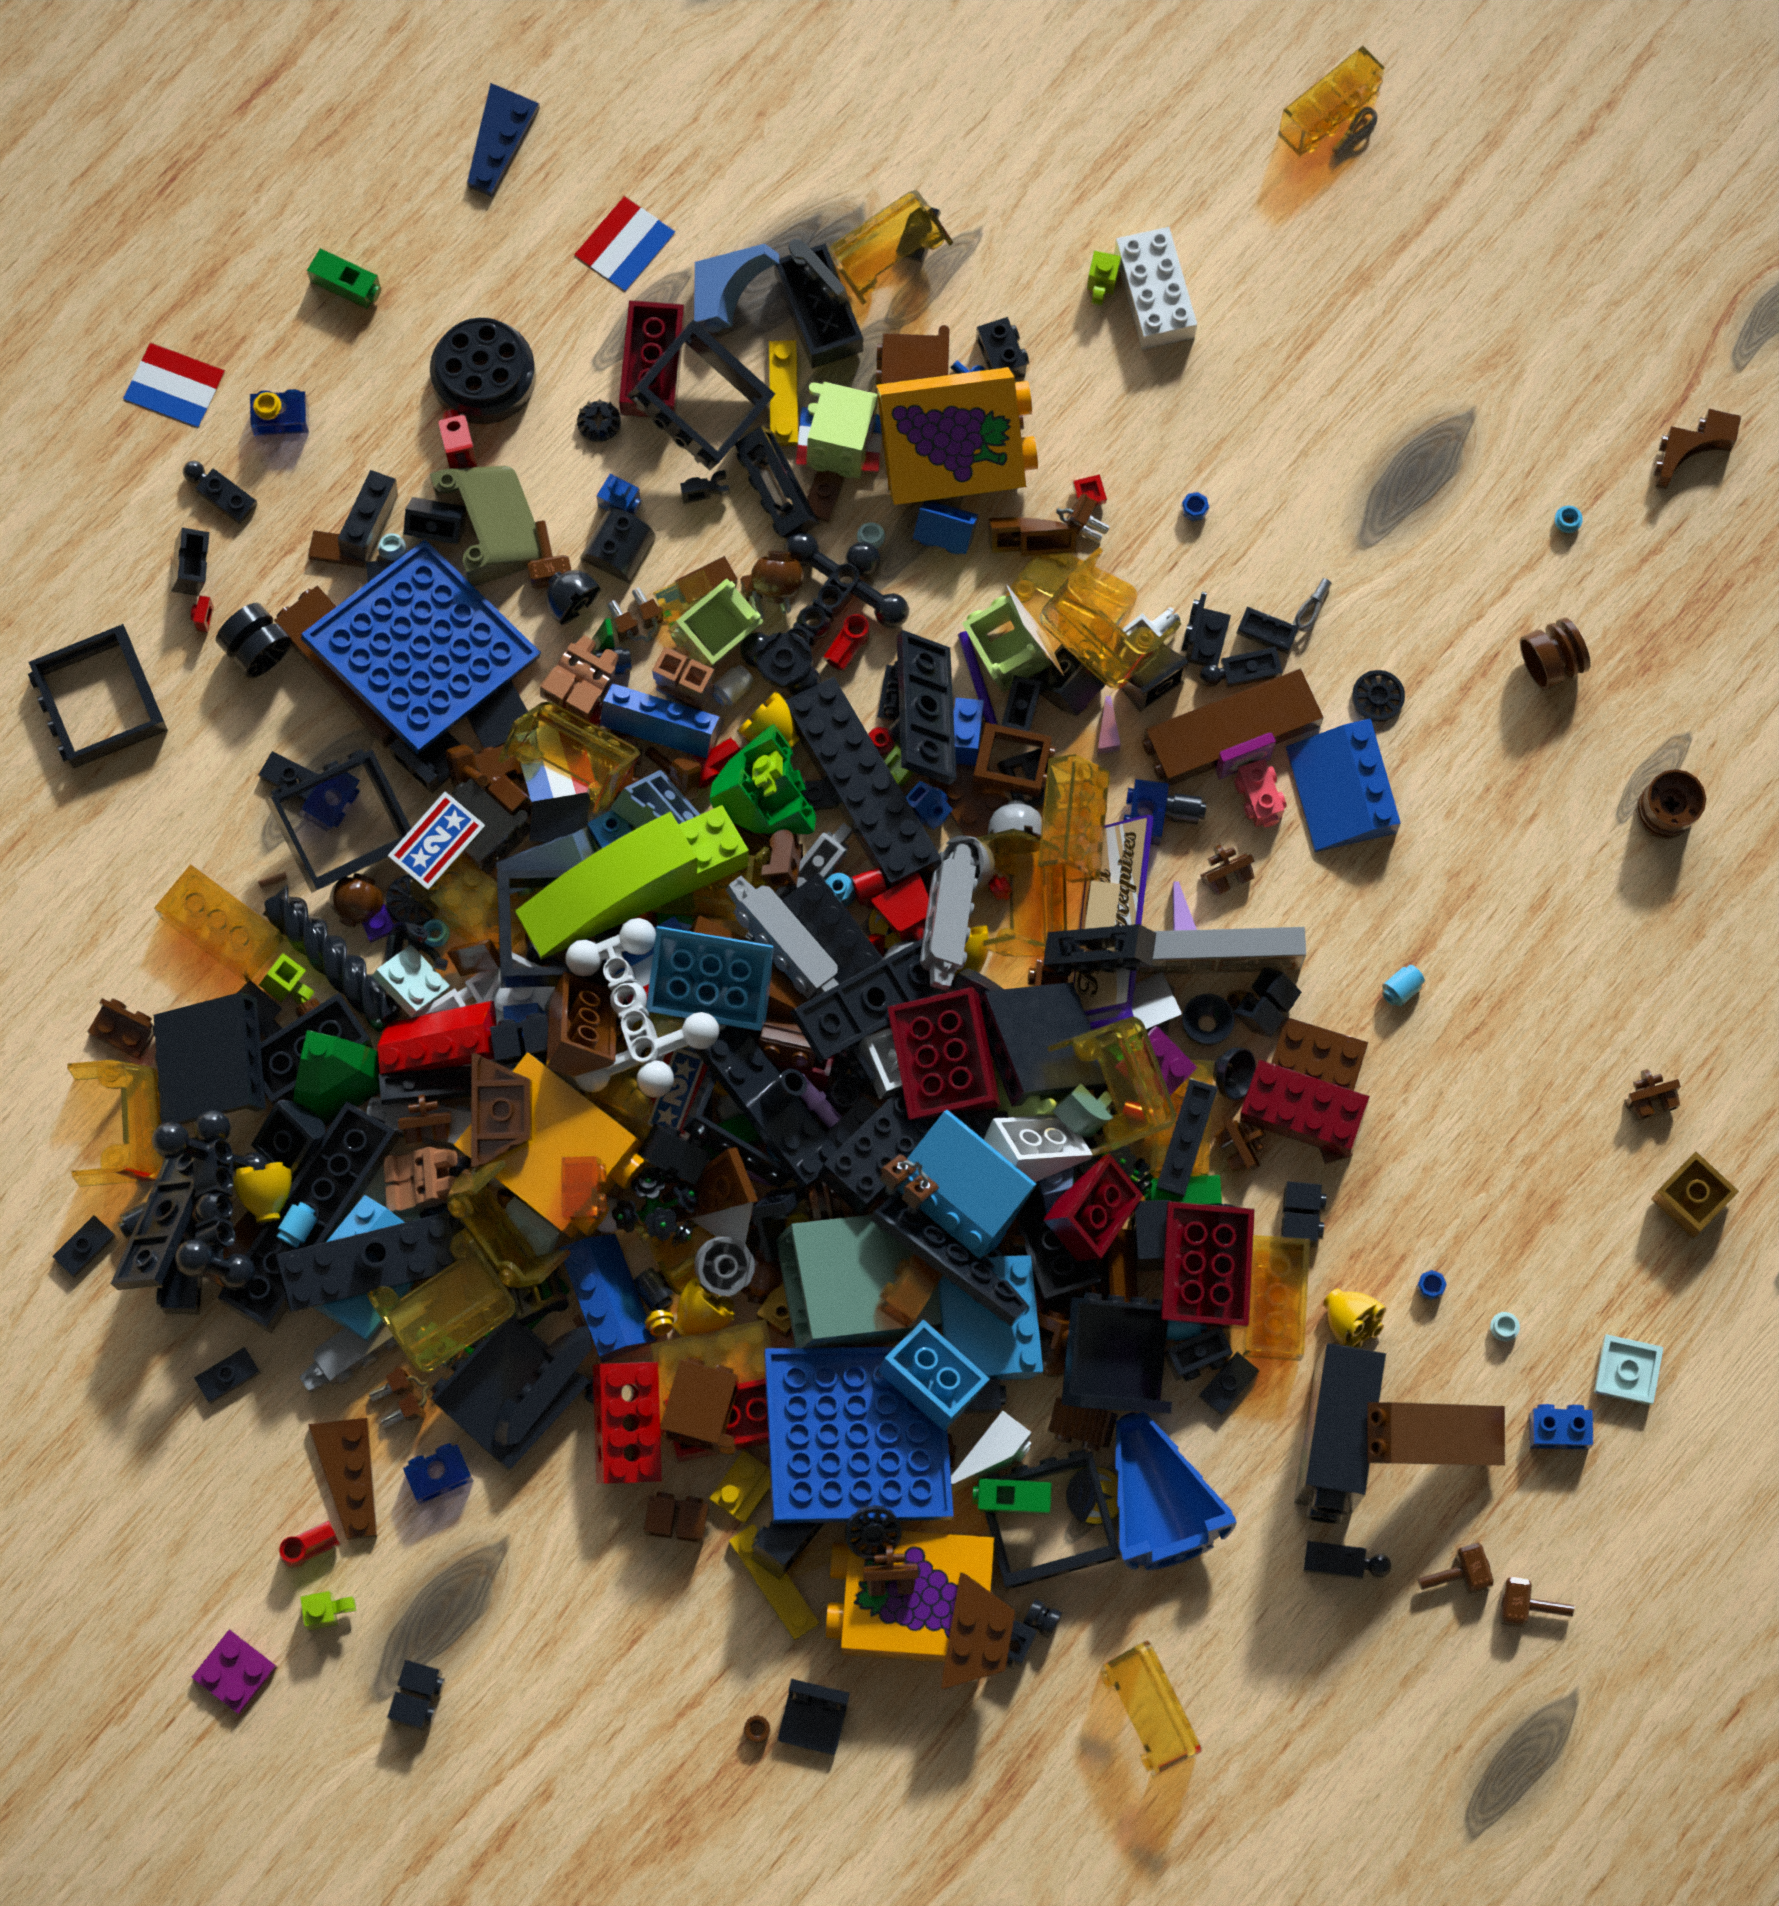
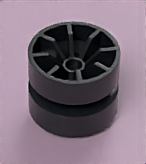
M257 602L246 605L235 612L221 626L215 638L216 643L229 657H235L234 663L247 678H256L269 671L282 660L292 645V638L279 624H273V617Z

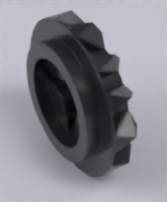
M599 398L594 402L588 401L583 408H580L577 426L580 433L586 439L594 442H604L613 438L618 433L621 426V416L619 410L611 402H604ZM598 412L602 414L603 419H606L601 422L599 429H597L595 421L591 420L596 418Z

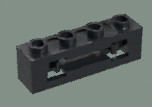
M760 426L734 444L738 451L736 454L737 459L743 467L747 468L750 474L748 480L751 486L761 495V506L766 513L771 515L774 521L772 527L779 537L788 539L794 533H807L820 524L771 430ZM760 463L765 466L769 464L785 497L790 498L793 504L789 502L784 504L770 474L762 468Z
M1140 924L1048 932L1043 965L1054 970V974L1059 976H1070L1073 972L1091 975L1094 971L1098 970L1108 973H1115L1117 969L1138 971L1140 967L1152 966L1156 932ZM1085 946L1088 949H1102L1115 947V950H1119L1120 952H1112L1110 950L1084 952V949L1080 947Z

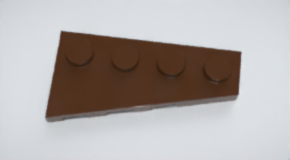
M737 1147L727 1149L706 1164L696 1185L686 1180L683 1181L686 1185H691L696 1193L697 1205L694 1207V1212L689 1214L685 1211L684 1207L681 1208L678 1204L668 1209L676 1213V1220L674 1222H680L758 1201ZM673 1189L662 1196L664 1203L676 1198Z
M368 1418L308 1424L346 1538L351 1540L378 1537Z

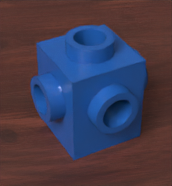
M921 781L906 795L907 801L922 826H927L933 830L946 821L947 815L953 810L946 802L948 797L942 790Z

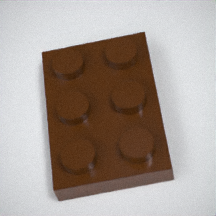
M1285 1017L1271 1064L1354 1091L1368 1042Z

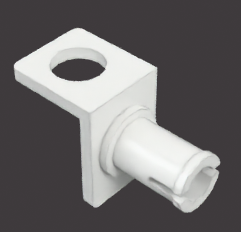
M1171 607L1154 621H1149L1142 613L1118 632L1117 642L1121 644L1141 629L1156 647L1161 650L1167 644L1163 634L1181 621L1177 613L1172 614L1174 609Z

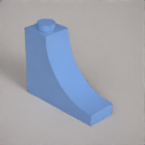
M761 244L696 261L694 320L710 333H717L723 328L731 327L735 307L742 292L758 274L767 268L779 264V253L766 244Z

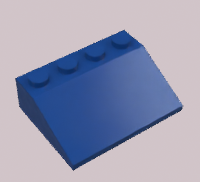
M1371 718L1344 724L1286 746L1315 852L1397 834L1401 822Z

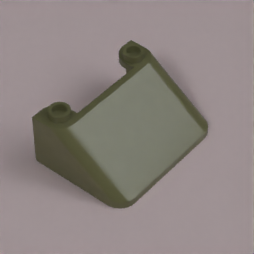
M509 466L453 468L430 474L436 496L460 490L480 543L470 546L463 555V564L468 582L474 587L527 569L529 562L542 559L535 521L514 469Z

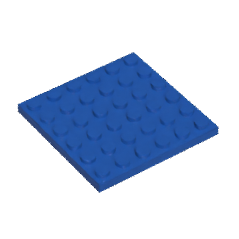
M425 539L301 634V640L417 755L539 659L541 654L512 623Z
M895 1347L769 1348L764 1350L773 1523L847 1522L850 1516L855 1514L861 1507L873 1505L884 1506L892 1510L899 1521L953 1519L947 1429L943 1431L878 1372L884 1358ZM874 1513L868 1514L871 1521L873 1519ZM881 1514L880 1520L884 1518L886 1515ZM863 1517L858 1519L861 1522H865Z

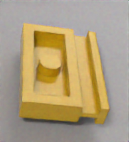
M743 1450L709 1500L745 1525L771 1488L770 1469Z

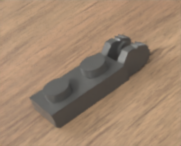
M801 239L791 240L788 246L792 260L798 266H806L803 269L812 281L817 279L820 282L822 292L830 301L835 299L840 306L846 302L848 296L844 285Z

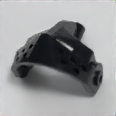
M401 921L392 927L386 942L385 963L402 951L404 939L408 941L407 947L412 945L418 952L421 949L427 953L434 962L433 968L445 971L448 960L442 959L433 947L424 943L428 937V931L423 927Z

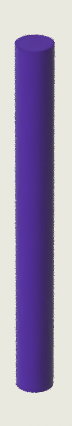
M963 631L958 634V638L978 700H984L985 722L998 725L971 639L967 631Z

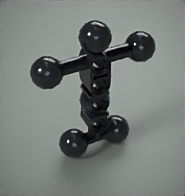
M798 532L788 537L784 545V551L790 553V558L797 560L801 567L812 566L828 577V579L819 590L818 598H814L812 605L806 606L799 612L793 628L786 633H796L805 639L809 646L814 647L816 640L828 634L834 617L842 612L853 596L874 608L877 621L884 627L889 629L898 628L907 621L910 608L907 601L901 595L895 593L883 595L859 579V576L871 575L880 565L881 556L873 544L866 541L856 542L846 553V563L838 565L819 552V545L811 534ZM847 576L851 577L853 581L849 584H844L840 579ZM826 598L837 600L833 605H827L823 601ZM817 619L821 623L818 626H810L807 624V621ZM756 632L744 638L740 646V654L748 665L757 668L758 647L764 639L769 637L767 634ZM812 666L805 680L795 686L787 687V689L793 696L821 683L820 674Z
M205 1111L195 1120L193 1130L197 1140L189 1138L187 1130L179 1123L164 1122L153 1131L151 1139L153 1149L165 1159L178 1158L182 1154L193 1157V1184L196 1191L195 1198L199 1199L196 1204L195 1214L200 1223L196 1224L195 1240H187L177 1249L175 1255L177 1268L189 1277L201 1276L206 1272L213 1273L219 1276L220 1282L227 1289L232 1291L244 1290L254 1280L256 1271L253 1262L243 1254H230L223 1259V1248L232 1245L235 1240L232 1228L233 1222L230 1221L233 1205L229 1197L233 1196L231 1191L234 1182L233 1172L236 1173L237 1169L253 1167L254 1171L264 1170L265 1165L269 1163L258 1152H250L243 1157L233 1154L230 1144L226 1141L230 1135L231 1125L229 1119L220 1111Z

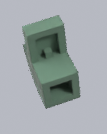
M1080 1084L1058 1104L1053 1112L1076 1134L1083 1137H1091L1113 1118L1109 1114L1110 1110L1107 1106L1114 1098L1106 1090L1095 1099Z

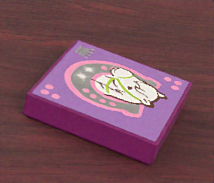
M1269 732L1221 751L1215 769L1218 779L1220 780L1237 773L1238 768L1263 759H1266V761L1271 760L1276 743L1273 734Z

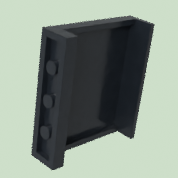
M1073 982L984 991L980 996L989 1049L1012 1107L1022 1106L1031 1096L1072 1092L1080 1084L1087 1090L1093 1089L1096 1097H1099L1111 1085L1110 1071L1105 1065L1100 1046L1095 1040L1090 1021L1085 1015L1080 996L1077 994Z
M238 992L153 1015L161 1124L164 1122H176L182 1126V1124L194 1122L203 1112L208 1110H217L226 1114L242 1109H249L255 1112L266 1109L256 997Z
M1084 1293V1298L1072 1297L1061 1405L1171 1414L1172 1402L1160 1400L1168 1321L1161 1320L1162 1299H1152V1304H1147L1148 1298L1130 1297L1129 1302H1124L1125 1296L1107 1295V1300H1102V1294Z
M512 1310L507 1314L502 1311L490 1324L494 1329L487 1336L481 1333L470 1345L474 1351L467 1358L461 1355L450 1367L454 1373L447 1380L441 1377L430 1389L434 1393L430 1400L508 1471L513 1468L590 1382L584 1375L574 1371L518 1444L495 1446V1426L502 1406L508 1398L518 1404L520 1399L517 1395L527 1382L532 1386L539 1377L535 1374L539 1366L545 1359L549 1362L553 1359L545 1351L548 1345L526 1325L522 1326Z

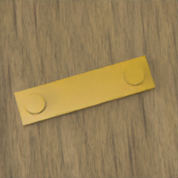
M769 341L770 389L775 393V396L770 400V430L780 446H798L797 341Z
M752 1524L731 1538L729 1542L795 1641L819 1625V1622L787 1573L779 1581L752 1560L754 1549L751 1547L755 1542L753 1539L758 1532L756 1526Z

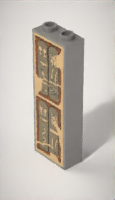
M1305 927L1154 931L1156 932L1152 966L1140 967V970L1136 971V975H1156L1161 972L1163 974L1262 972L1264 967L1278 971L1301 970L1306 957Z

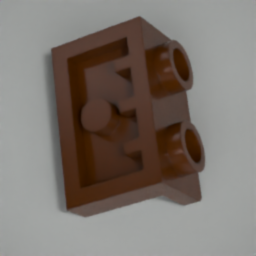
M102 998L99 1002L101 1009L88 1029V1034L139 1060L154 1035L152 1019L140 1011L134 1014L126 1010L127 1006L114 998L111 1001Z

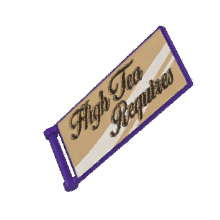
M1147 814L1091 829L1079 929H1085L1091 881L1120 884L1115 926L1142 924L1153 816ZM1085 946L1080 947L1084 949V952L1097 950H1110L1112 952H1120L1119 950H1115V947L1102 949H1088ZM1117 969L1115 973H1108L1098 970L1094 971L1091 975L1074 972L1073 985L1080 996L1081 1005L1086 1016L1121 1009L1117 1017L1090 1022L1093 1033L1116 1028L1122 1030L1133 1028L1135 1018L1132 1012L1136 971Z

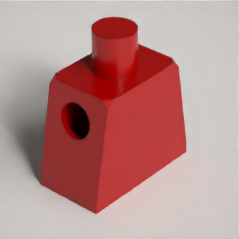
M454 409L445 411L442 414L443 419L438 424L449 469L478 467L466 417L459 415L458 411ZM459 452H464V453L461 454V455H456V454H455V453H459Z
M917 873L871 899L876 913L901 941L909 940L915 937L916 941H919L924 935L929 897L921 876Z

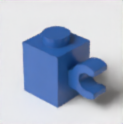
M611 473L596 495L598 507L604 510L617 508L635 515L642 503L638 487Z

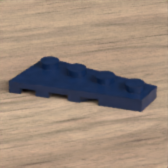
M490 83L467 180L468 187L493 197L540 109L538 102Z

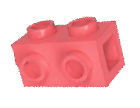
M1266 759L1239 767L1234 783L1238 794L1243 793L1246 803L1243 806L1248 820L1252 819L1255 827L1260 825L1270 827L1279 823L1287 805L1283 793H1278L1276 789L1277 777L1272 766L1268 767Z

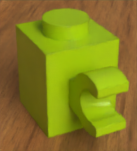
M1094 251L1087 283V289L1093 290L1092 304L1102 306L1105 293L1114 294L1121 256Z
M282 953L259 983L261 988L280 1002L290 993L293 999L301 1005L308 1001L315 993L311 988L298 981L306 970L284 953Z
M330 1591L300 1596L304 1626L309 1631L338 1625L337 1614L356 1611L353 1596L336 1601Z

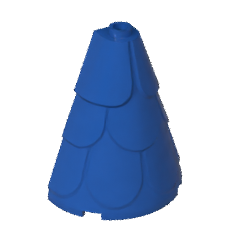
M1135 1412L1127 1413L1120 1420L1116 1421L1115 1472L1118 1476L1119 1549L1125 1565L1134 1570L1139 1568L1138 1565H1144L1146 1570L1166 1568L1183 1563L1214 1548V1540L1218 1537L1221 1540H1225L1235 1529L1237 1523L1235 1516L1226 1503L1203 1480V1476L1178 1451V1446L1145 1412L1138 1414Z

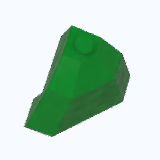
M772 724L731 758L713 781L709 797L711 806L714 809L723 805L732 823L754 833H775L784 829L789 830L792 834H811L815 829L816 815L813 807L809 805L802 795L806 788L800 771H793L790 757L793 755L790 744L775 724ZM777 750L783 757V774L775 779L776 792L765 797L763 787L757 788L752 781L753 762L759 757Z
M307 1030L299 1063L293 1102L312 1110L322 1120L324 1126H328L329 1123L334 1121L346 1101L358 1107L363 1102L380 1093L378 1051L342 1038Z

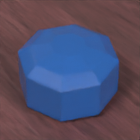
M1199 492L1187 494L1181 505L1183 516L1191 521L1203 520L1209 511L1207 497Z
M1430 1270L1421 1274L1416 1287L1421 1297L1432 1301L1442 1297L1447 1283L1443 1274Z

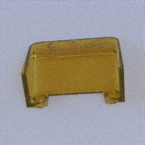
M1069 553L1033 556L1010 587L1021 603L1030 601L1037 590L1052 597L1059 589L1053 598L1094 618L1090 624L1089 634L1094 642L1100 644L1099 658L1102 660L1108 654L1118 632L1124 625L1137 600V591L1131 584ZM1009 591L1007 592L1006 597L1011 595Z
M466 1228L457 1233L450 1242L451 1253L457 1261L401 1299L392 1288L386 1286L378 1287L367 1294L373 1307L414 1367L423 1372L435 1369L509 1319L515 1311L514 1299Z

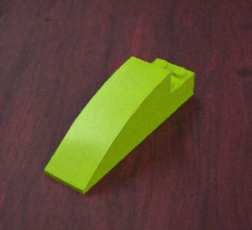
M723 805L680 824L677 823L670 811L592 854L519 907L515 914L540 959H544L570 947L576 941L593 937L748 867L749 850Z

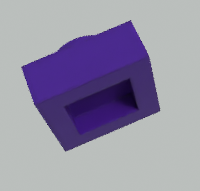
M385 904L380 912L368 919V922L362 923L370 943L387 937L394 926Z

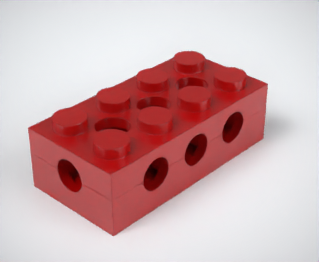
M658 1362L593 1365L596 1484L662 1482ZM625 1385L631 1390V1397L628 1401L624 1400L621 1394L622 1388ZM626 1415L632 1420V1426L628 1431L624 1429L622 1424L623 1418ZM627 1445L633 1450V1456L629 1461L623 1455L624 1448Z

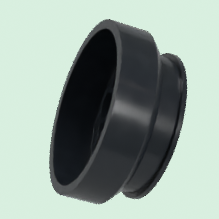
M478 317L456 324L439 340L431 356L430 377L435 395L446 411L451 409L457 410L459 415L466 417L468 423L493 424L512 417L526 405L535 387L536 367L528 342L516 329L492 318ZM485 335L494 336V338L489 341L482 340V338ZM461 342L468 344L466 347L461 349L455 347L458 343ZM506 352L514 353L510 358L502 357ZM478 360L488 361L482 366L475 364ZM458 367L461 369L458 373L448 372L451 368ZM499 377L508 378L507 381L503 383L495 382V380ZM475 384L481 386L480 389L476 391H471L468 389L470 386Z

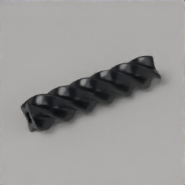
M288 885L264 902L265 911L263 915L268 918L274 929L287 936L293 948L305 955L315 970L326 975L331 986L341 994H344L350 1005L358 1012L364 1014L369 1024L375 1030L381 1032L387 1023L396 1020L402 1015V1007L372 977L373 974H367L364 959L357 955L347 954L345 940L339 936L328 935L325 920L318 916H310L304 899L289 896Z

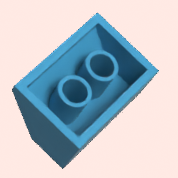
M922 1320L884 1358L878 1371L943 1431L966 1410L990 1380L925 1320Z

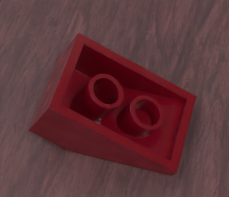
M1106 1154L1057 1199L1044 1218V1221L1076 1261L1101 1259L1143 1195L1110 1154Z

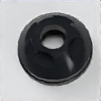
M1210 993L1192 998L1186 1004L1182 1015L1185 1033L1194 1042L1205 1046L1216 1045L1224 1041L1231 1034L1235 1022L1234 1012L1230 1004L1223 997ZM1209 1016L1213 1018L1216 1024L1215 1028L1211 1031L1202 1030L1198 1023L1202 1017Z
M1235 1047L1229 1049L1216 1060L1212 1076L1222 1096L1232 1100H1239L1247 1094L1256 1070V1062L1252 1052L1245 1048Z

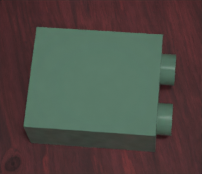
M872 1215L791 1224L776 1238L795 1348H842L903 1340L922 1320H925L937 1331L942 1327L937 1271L869 1220Z

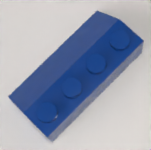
M613 683L603 701L600 726L705 759L708 758L724 724V719L719 716Z
M616 1234L588 1237L559 1248L601 1363L656 1342L655 1336L645 1326L647 1315L639 1294L635 1289L636 1286Z

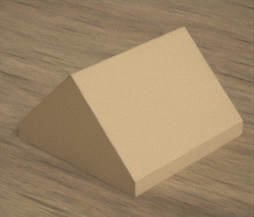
M1091 881L1085 929L1115 926L1120 884Z

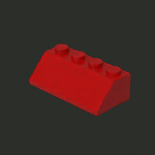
M494 1001L387 1023L377 1045L380 1074L472 1064V1054H478L487 1060L495 1059L490 1027L497 1026Z

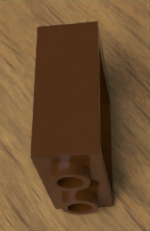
M985 723L973 776V784L1040 798L1041 789L1047 790L1050 773L1045 772L1047 763L1053 764L1056 747L1051 746L1052 736ZM995 738L1042 748L1035 781L988 771Z

